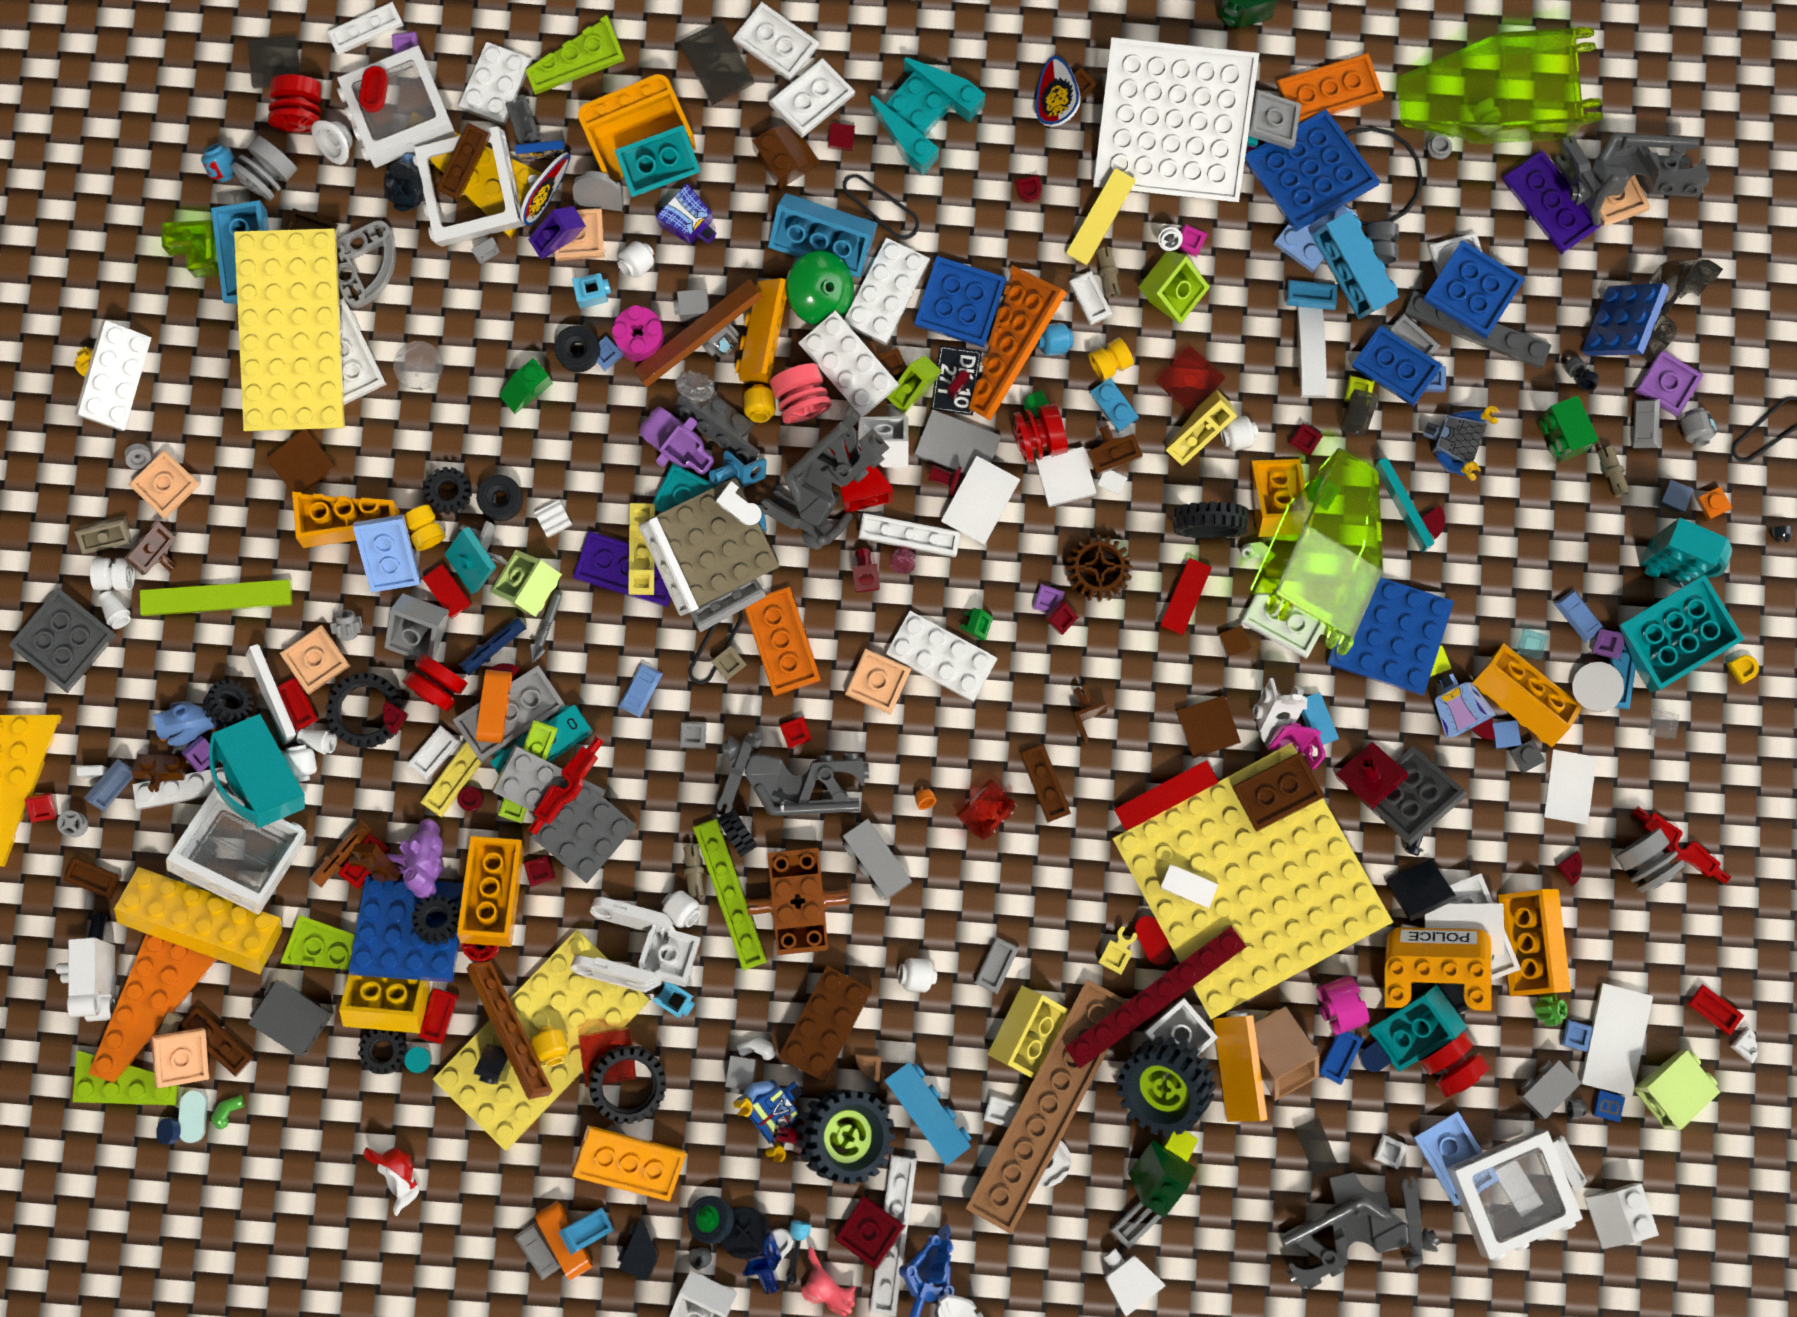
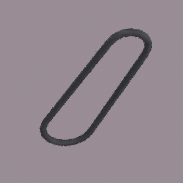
M852 174L845 178L843 182L844 192L889 233L902 240L910 239L916 235L920 223L918 217L911 210L860 175ZM852 178L860 179L910 214L916 222L914 232L907 236L896 234L847 190L848 180Z
M1791 396L1782 399L1733 444L1732 454L1734 458L1743 463L1750 462L1796 430L1797 424L1748 459H1742L1736 453V447L1783 403L1788 400L1797 401V397Z

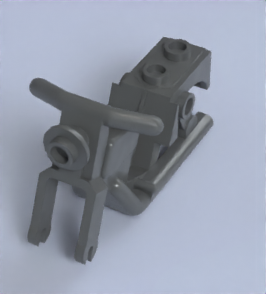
M1614 133L1608 138L1591 169L1590 162L1577 143V139L1569 135L1568 140L1564 137L1561 143L1569 156L1563 153L1561 156L1562 160L1559 155L1555 158V164L1560 168L1571 186L1569 199L1573 201L1574 206H1578L1586 201L1590 208L1592 224L1596 226L1600 225L1602 221L1600 210L1607 196L1621 195L1628 180L1634 175H1638L1637 179L1648 196L1649 194L1699 197L1710 179L1705 159H1702L1698 166L1688 169L1690 158L1682 157L1686 154L1687 149L1697 150L1699 138ZM1648 147L1672 148V153L1670 156L1658 155V153H1652ZM1570 157H1571L1572 161L1574 162V164L1576 165L1577 170H1576V168L1574 167V165L1572 164V162H1571V160H1570Z
M853 412L843 422H840L785 473L784 478L792 497L784 491L777 489L773 491L776 496L772 495L771 500H762L761 503L763 505L759 506L763 514L774 518L789 528H801L804 530V543L809 548L815 550L830 544L844 531L853 519V515L850 512H846L835 526L826 520L840 500L839 493L832 490V482L840 487L847 486L853 480L858 483L869 474L866 470L869 466L874 469L885 459L882 454L890 448L883 438L872 429L859 440L861 451L859 450L856 430L853 428L860 420V416L856 412ZM845 443H846V446H847V449H848V452H849V455H850V458H849V459H848V456H847V453H846V450H845V447H844ZM830 447L832 450H834L835 455L831 454L826 450ZM778 505H780V506L786 508L787 510L793 512L794 514H796V515H798V516L793 515L792 513L786 511L785 509L779 507Z
M748 732L743 744H740L732 736H728V741H723L724 756H729V761L734 759L722 796L717 804L719 811L724 803L727 804L725 814L731 811L743 772L765 810L770 815L782 816L860 811L859 798H847L846 791L841 788L833 772H847L854 775L859 780L860 785H865L864 779L869 778V763H863V757L858 758L857 753L843 754V759H833L832 755H818L817 760H812L809 770L804 775L797 776L787 770L781 757L760 753L750 755L752 746L754 748L761 746L763 734L760 732ZM817 775L819 780L825 783L832 795V799L809 800Z
M1405 1176L1401 1179L1407 1224L1368 1195L1357 1194L1281 1234V1239L1286 1248L1298 1242L1301 1248L1309 1250L1322 1259L1321 1263L1312 1266L1297 1265L1293 1260L1288 1261L1290 1268L1286 1271L1292 1283H1299L1301 1288L1307 1286L1308 1289H1311L1322 1283L1320 1278L1328 1274L1334 1277L1345 1271L1344 1266L1348 1264L1347 1250L1354 1242L1366 1243L1374 1248L1377 1253L1402 1248L1409 1244L1411 1251L1406 1250L1402 1253V1258L1406 1261V1267L1409 1269L1418 1267L1423 1263L1422 1249L1438 1252L1439 1250L1436 1246L1441 1243L1434 1230L1428 1232L1425 1227L1422 1232L1417 1190L1418 1183L1416 1179L1410 1176V1185H1408ZM1333 1223L1336 1250L1333 1247L1325 1246L1315 1239L1312 1234Z

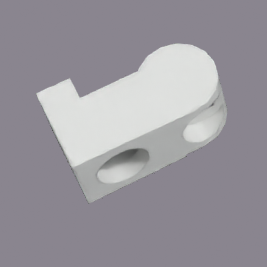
M732 481L729 482L715 503L741 523L749 526L756 524L761 518L760 508L754 503H747L735 492L739 487Z

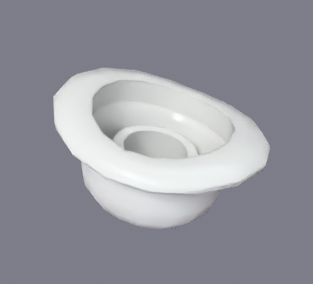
M319 120L314 122L311 127L312 137L320 151L331 162L338 165L345 164L349 158V150L353 145V137L350 130L344 124L336 121Z

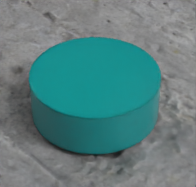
M414 1047L405 1055V1065L408 1070L414 1073L425 1072L432 1062L430 1052L423 1047Z

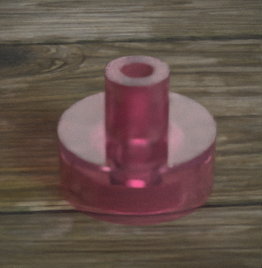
M903 547L892 553L890 565L895 572L907 574L914 570L916 556L912 551Z

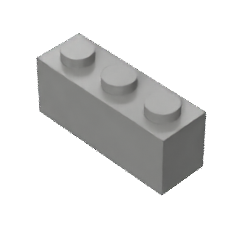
M869 819L843 836L845 842L842 846L850 857L855 854L860 862L857 864L858 869L864 877L868 875L874 882L871 887L879 898L884 896L888 900L912 883Z

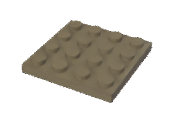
M736 477L646 520L647 522L657 517L698 607L780 567L758 522L751 526L745 525L715 503L716 499L731 481L739 487L735 493L748 503Z

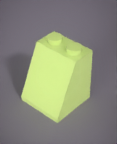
M1688 1050L1678 1051L1634 1086V1091L1665 1130H1681L1720 1093L1716 1087L1717 1081L1710 1073L1703 1071L1699 1066L1701 1064L1699 1058L1693 1052H1688Z

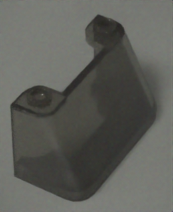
M1705 259L1666 261L1659 266L1647 284L1664 283L1669 287L1645 352L1640 354L1641 357L1651 363L1668 347L1675 337L1677 327L1665 315L1678 297L1682 299L1688 293H1694L1699 296L1719 276L1723 268L1713 261Z

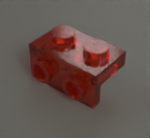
M989 779L955 816L976 837L985 840L995 833L997 826L1003 820L1008 819L1013 814L1017 803L1009 798L993 780Z

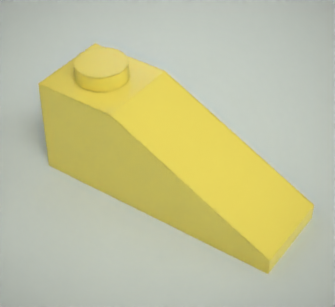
M1215 390L1197 407L1165 450L1182 466L1185 465L1237 417L1234 406L1218 390Z

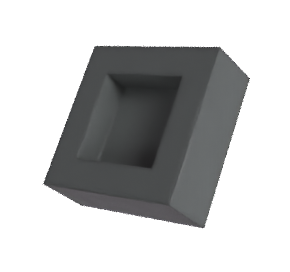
M1533 739L1509 751L1521 774L1545 762Z

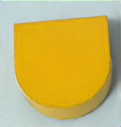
M1742 655L1727 663L1728 668L1739 685L1754 678L1759 671L1758 662L1750 655Z

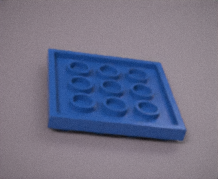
M1327 109L1298 124L1296 143L1292 150L1266 142L1245 154V164L1295 232L1379 186L1380 180Z
M1358 570L1327 665L1424 696L1454 601Z
M366 876L349 973L355 976L453 983L460 942L457 932H454L455 938L453 940L450 937L447 938L448 943L446 944L443 943V940L439 941V945L436 946L434 942H431V945L426 944L425 939L423 941L419 939L412 924V912H416V904L422 905V899L416 897L406 887L404 879L380 882L370 876ZM435 881L437 892L434 895V899H437L438 895H442L443 899L446 897L450 898L451 903H455L460 915L464 883ZM441 912L432 913L427 918V925L431 928L441 927L446 921V916Z

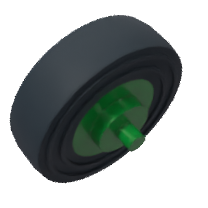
M718 1196L699 1198L691 1206L688 1214V1227L691 1234L703 1243L714 1244L724 1240L730 1234L734 1223V1214L731 1206L727 1201Z

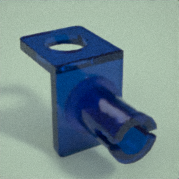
M772 1232L767 1233L762 1242V1248L766 1257L749 1261L742 1272L744 1277L758 1275L763 1292L766 1295L769 1294V1290L772 1294L780 1289L773 1271L777 1268L782 1256ZM769 1244H771V1246H772V1251H773V1254H772V1255H771V1253H770Z

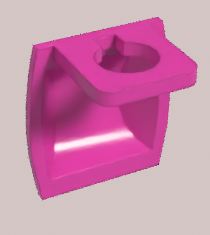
M1297 723L1281 725L1273 734L1267 747L1268 750L1277 751L1292 743L1297 753H1305L1310 769H1316L1326 756L1319 736L1321 731L1316 728L1301 726V724ZM1312 745L1316 746L1318 750V755L1315 760L1312 756Z

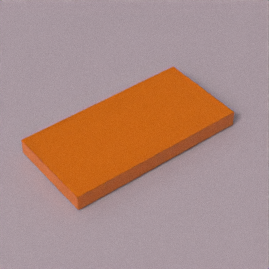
M1369 53L1276 81L1280 97L1301 103L1298 124L1327 109L1330 115L1380 101L1384 98Z
M790 586L765 594L766 597L744 608L773 696L821 681Z

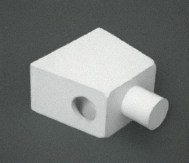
M1115 1248L1103 1257L1112 1269L1104 1278L1125 1316H1128L1165 1287V1284L1133 1254L1124 1260Z

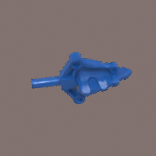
M947 1224L938 1231L937 1235H929L923 1250H919L908 1265L903 1264L899 1268V1275L903 1277L911 1292L910 1295L915 1297L908 1317H920L925 1302L931 1303L945 1294L954 1295V1288L950 1285L951 1266H949L951 1260L950 1253L953 1251L954 1246L949 1239L951 1232Z

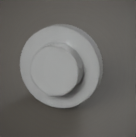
M1434 136L1428 143V153L1435 159H1445L1452 151V143L1446 136Z

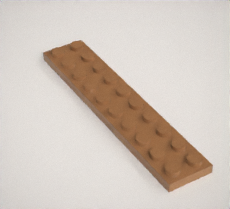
M1088 979L1086 980L965 1209L1012 1234L1109 1050L1108 1048L1080 1069L1065 1047L1128 1002L1127 1000Z

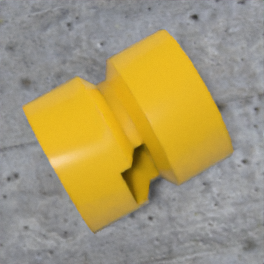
M1120 337L1108 342L1106 349L1101 347L1088 354L1095 373L1102 381L1113 377L1116 374V369L1124 371L1134 365L1132 354Z
M430 505L419 506L404 514L408 533H412L410 539L417 551L429 549L445 539L446 536L440 524L434 523L435 515Z

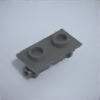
M525 95L517 96L516 102L505 104L519 145L541 142V134L537 130L529 106L530 101Z

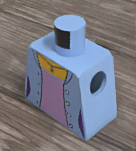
M1454 674L1447 675L1439 680L1446 693L1435 698V704L1447 738L1456 737L1496 716L1494 710L1472 682H1465L1459 685Z

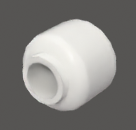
M633 241L618 254V267L627 277L639 278L653 266L654 252L648 244Z
M1241 416L1231 421L1220 432L1224 447L1237 451L1252 447L1255 443V437L1259 436V432L1255 422L1251 423L1248 417Z
M306 745L286 748V753L282 754L297 782L310 780V775L317 771L314 751L307 748Z
M679 890L675 893H669L662 901V913L667 914L673 925L677 928L691 927L700 916L698 901L690 897L685 891Z
M908 958L904 964L899 966L898 983L902 984L906 991L925 993L937 981V970L933 969L931 962L927 959Z

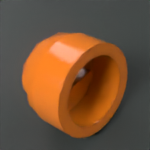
M928 788L919 789L915 793V802L920 810L932 807L937 801L934 793Z

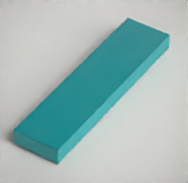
M1386 457L1379 460L1374 468L1420 551L1424 552L1430 549L1435 542L1390 461Z

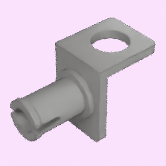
M489 521L485 522L482 531L469 527L486 552L496 529ZM462 524L459 529L462 530L468 526ZM487 552L492 561L507 565V561L503 557Z

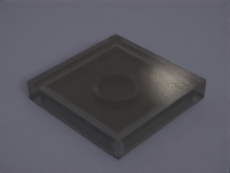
M296 35L248 40L251 86L253 89L269 87L271 78L278 75H301L298 38Z

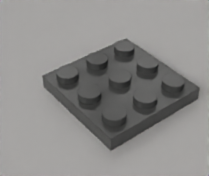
M57 588L8 646L63 691L68 693L117 634L63 590Z
M1414 746L1395 761L1408 772L1409 777L1371 810L1410 846L1467 796L1466 791Z
M584 781L578 796L563 806L550 825L544 823L537 835L530 832L529 836L587 884L637 825Z

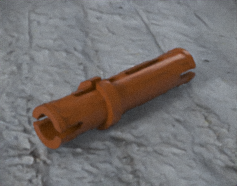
M360 819L358 824L329 856L326 855L323 858L325 861L309 878L322 888L336 870L339 872L342 869L341 865L352 853L355 843L360 844L372 829ZM356 835H358V836L355 838V840L348 846V848H347L344 852H342V851L344 850V848L351 842V840H352ZM340 855V857L332 864V862L337 858V856Z

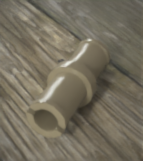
M1105 247L1096 251L1100 265L1099 277L1103 279L1106 298H1111V294L1113 298L1121 295L1117 279L1119 274L1118 268L1114 265L1112 248L1107 247V251H1105Z
M1614 446L1605 447V451L1604 449L1599 450L1598 452L1606 470L1604 474L1610 480L1615 498L1622 497V493H1625V495L1629 494L1631 491L1623 474L1625 470L1619 464Z
M691 845L683 847L686 865L684 876H687L689 896L695 898L697 892V898L704 897L702 880L704 868L701 867L699 845H693L692 853Z

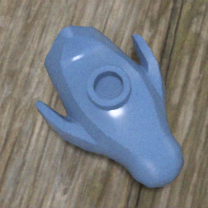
M191 702L171 703L169 707L172 709L153 714L154 725L161 741L169 739L167 744L172 746L188 744L209 729L219 730L218 725L220 722L216 721L213 724L211 722L212 717L207 718L205 716L207 711H203V706L195 705Z

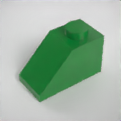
M532 358L512 375L499 394V397L516 414L553 383L544 369Z

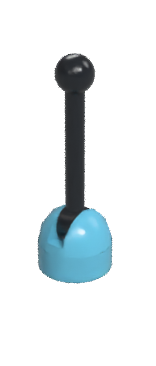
M791 1221L790 1234L796 1242L790 1275L787 1277L789 1285H794L797 1282L795 1273L801 1240L809 1236L812 1224L808 1222Z

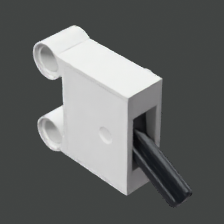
M96 912L92 916L88 938L69 939V963H59L55 968L56 973L61 974L60 981L62 983H69L67 1002L69 1016H85L87 1022L111 1020L116 1008L115 945L103 941L108 917L101 912Z

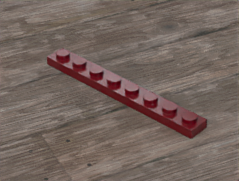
M1230 926L1071 1042L1065 1049L1081 1069L1247 948V946L1233 927Z

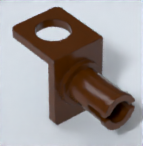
M1087 685L1081 686L1082 690L1079 687L1073 690V694L1081 709L1074 713V722L1084 746L1088 745V736L1082 721L1107 712L1106 702L1094 704Z

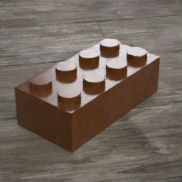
M826 966L778 1058L825 1082L873 990Z

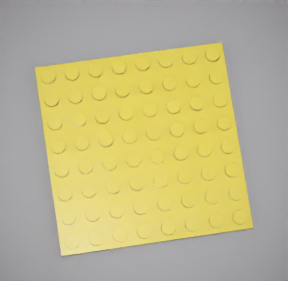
M1292 743L1144 823L1112 838L1180 963L1230 926L1233 927L1247 946V948L1193 986L1211 1020L1393 923L1324 799L1255 832L1232 786L1297 754ZM1170 864L1218 884L1209 908L1161 890V885Z

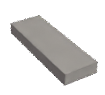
M754 579L700 606L699 609L690 612V615L699 631L702 632L763 599L766 595L757 579Z

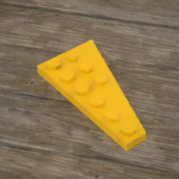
M413 113L404 130L429 120ZM485 147L463 194L487 216L503 213L505 211V203L494 152L492 149ZM453 152L437 155L429 160L441 173H444ZM510 158L522 208L524 199L530 190L528 177L530 175L540 177L542 173ZM516 228L506 230L504 233L511 239Z
M0 715V867H5L16 839V831L25 815V798L32 796L45 763L44 758L47 750L52 745L57 724H60L62 719L61 715Z

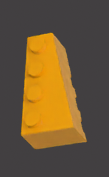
M292 492L296 539L303 548L356 541L353 530L354 522L400 515V510L394 500L353 499L348 496L330 497L323 494L313 493V495H307L301 492Z

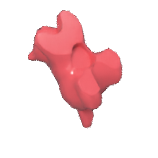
M809 1247L808 1258L813 1266V1270L809 1274L806 1284L801 1288L803 1298L813 1304L825 1302L832 1312L846 1317L847 1314L852 1313L851 1307L855 1305L854 1292L856 1286L840 1288L831 1276L823 1270L814 1248Z

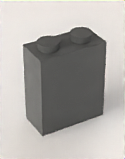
M276 980L275 983L271 982L264 992L266 997L261 1005L257 1004L251 1011V1020L248 1024L297 1056L306 1057L334 1013L283 980Z

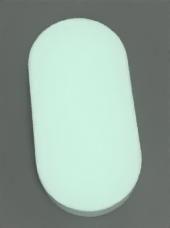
M189 1091L180 1100L178 1119L181 1128L180 1139L187 1143L200 1141L206 1132L208 1099L201 1091Z

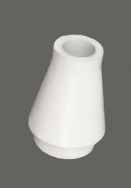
M1169 224L1163 225L1160 228L1158 237L1160 247L1166 251H1174L1179 248L1183 239L1181 232Z
M106 591L98 597L109 626H112L113 629H119L130 622V611L111 591Z
M300 729L297 735V742L325 755L335 750L337 736L331 730Z

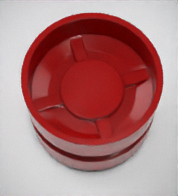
M1465 1031L1456 1039L1419 1060L1428 1075L1435 1074L1441 1070L1444 1071L1435 1084L1445 1098L1470 1088L1490 1068L1480 1053L1468 1057L1464 1056L1474 1045Z

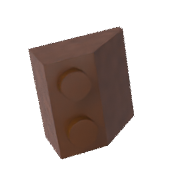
M789 125L771 128L752 140L753 151L779 189H782L820 165L819 160L805 139L801 138Z

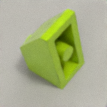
M923 355L910 363L898 380L900 386L886 398L905 414L931 388L942 373V370L927 356Z

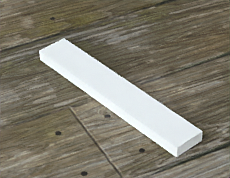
M891 1155L884 1210L907 1226L879 1269L875 1271L870 1313L896 1316L901 1280L899 1268L903 1265L917 1158Z

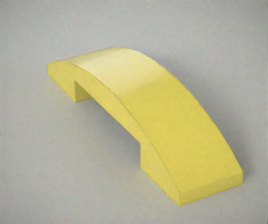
M630 503L629 595H654V559L638 525L655 516V504Z

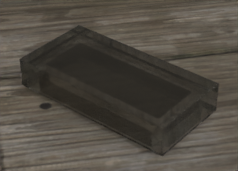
M1319 1118L1294 1127L1313 1176L1339 1167Z

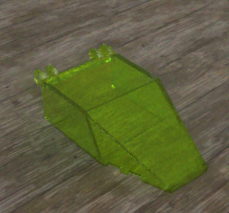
M1578 27L1500 32L1403 74L1397 78L1401 125L1428 132L1443 133L1447 137L1466 139L1474 144L1563 140L1564 137L1568 139L1569 135H1575L1581 125L1598 122L1603 119L1602 112L1583 114V108L1600 106L1602 104L1601 99L1587 98L1582 100L1577 53L1593 51L1596 49L1595 42L1576 44V39L1592 37L1594 29Z
M1337 448L1318 470L1319 473L1305 484L1303 491L1297 497H1294L1289 502L1250 592L1254 595H1269L1265 611L1271 615L1277 611L1283 600L1278 614V619L1283 622L1289 618L1293 607L1326 625L1327 627L1324 635L1327 636L1326 647L1333 649L1338 643L1339 638H1341L1337 646V653L1343 656L1349 652L1354 644L1356 632L1383 573L1378 471L1343 449Z

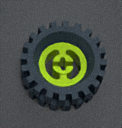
M1162 1036L1155 1037L1153 1041L1150 1039L1144 1041L1119 1071L1121 1074L1117 1077L1116 1084L1120 1085L1117 1089L1118 1097L1124 1096L1120 1104L1123 1109H1130L1127 1116L1131 1120L1137 1117L1140 1120L1139 1127L1144 1129L1148 1125L1151 1127L1150 1133L1156 1135L1160 1130H1163V1136H1171L1174 1131L1176 1135L1183 1134L1186 1129L1189 1131L1204 1114L1215 1095L1213 1091L1216 1088V1082L1211 1081L1214 1077L1213 1069H1206L1209 1061L1206 1057L1200 1059L1197 1056L1200 1050L1196 1047L1192 1051L1188 1049L1187 1045L1189 1042L1183 1039L1179 1044L1175 1043V1037L1168 1036L1165 1041H1163Z
M833 1089L829 1090L830 1094H819L817 1097L820 1101L811 1100L807 1105L811 1111H803L800 1116L801 1119L805 1120L804 1126L797 1125L796 1132L802 1133V1139H796L797 1146L805 1150L799 1153L801 1159L809 1161L806 1166L811 1171L817 1172L816 1175L839 1183L856 1184V1181L864 1183L869 1181L867 1175L877 1176L880 1173L877 1166L885 1167L889 1162L884 1158L886 1153L892 1155L894 1147H889V1140H895V1133L889 1132V1127H893L894 1123L893 1119L885 1118L889 1114L888 1109L879 1106L880 1100L870 1097V1094L864 1092ZM844 1117H848L856 1128H852V1125L837 1122ZM831 1143L837 1147L849 1150L843 1154H838L832 1148Z

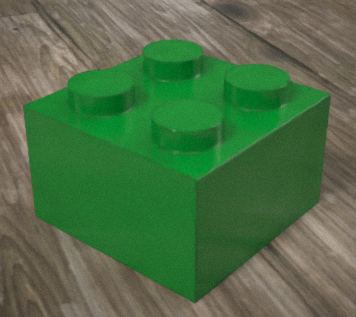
M1578 395L1550 406L1539 418L1540 431L1543 435L1547 436L1550 443V453L1554 458H1557L1559 463L1587 452L1599 441Z

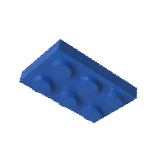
M1380 325L1353 362L1352 368L1414 407L1441 370L1442 364Z

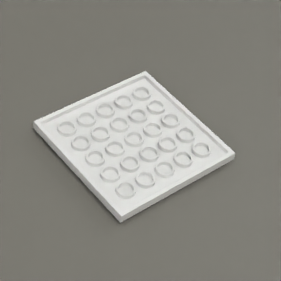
M1111 37L1093 187L1104 188L1116 168L1136 179V183L1131 191L1239 202L1259 53Z

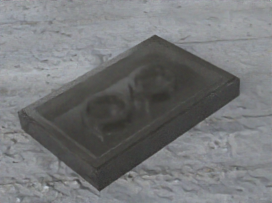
M721 20L678 41L680 48L712 105L755 84L753 77Z

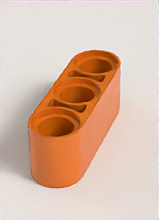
M486 669L476 741L503 743L512 672Z
M555 1201L534 1214L540 1229L570 1281L593 1268V1263L585 1248L570 1255L559 1231L571 1225V1222L559 1201Z

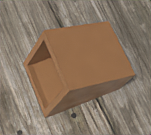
M1286 1006L1280 1010L1274 1009L1270 1011L1265 1018L1258 1022L1254 1021L1261 1076L1274 1101L1319 1077V1054Z

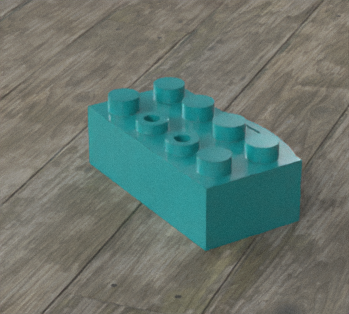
M1678 518L1650 539L1640 566L1646 568L1645 574L1648 576L1659 578L1661 574L1669 578L1668 584L1682 588L1683 585L1689 584L1704 574L1707 578L1722 575L1726 571L1731 559L1732 547L1728 538L1683 518Z
M260 714L212 733L209 747L212 781L222 800L235 813L254 823L256 828L259 829L305 809V794ZM216 762L222 763L224 775L230 789L243 802L244 806L232 799L221 786L215 769Z

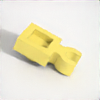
M1123 926L1117 932V943L1109 940L1098 962L1119 975L1122 974L1133 953L1127 949V946L1132 944L1137 938V933L1134 932L1129 940L1124 939L1122 933L1125 927Z

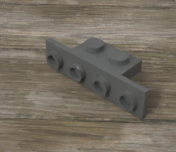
M683 394L679 396L673 412L681 419L687 421L690 417L694 418L697 421L695 428L700 433L706 435L726 451L728 450L745 465L758 459L761 451L743 439L754 426L752 421L716 395L702 408Z

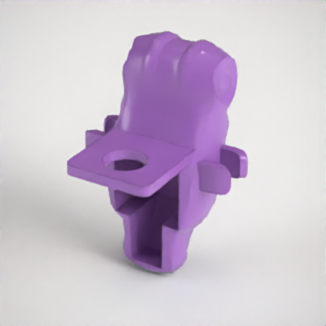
M658 406L650 412L647 420L642 422L638 433L649 444L653 445L655 449L660 451L661 454L657 458L656 463L661 467L665 466L670 460L680 467H690L698 474H705L714 463L713 456L706 452L703 441L693 431L697 425V421L694 418L690 417L683 424L673 414Z
M432 819L421 820L417 831L410 835L407 842L402 840L399 849L403 855L385 854L392 863L396 862L404 866L401 867L394 864L403 874L406 887L416 897L425 898V900H429V896H434L437 892L435 881L438 877H441L443 867L441 866L443 840L439 836L440 827Z

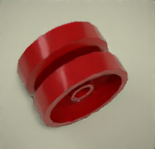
M421 652L415 661V666L426 675L422 677L414 671H408L401 682L414 690V694L432 706L435 704L442 710L449 712L455 700L444 691L445 688L456 694H461L468 683Z

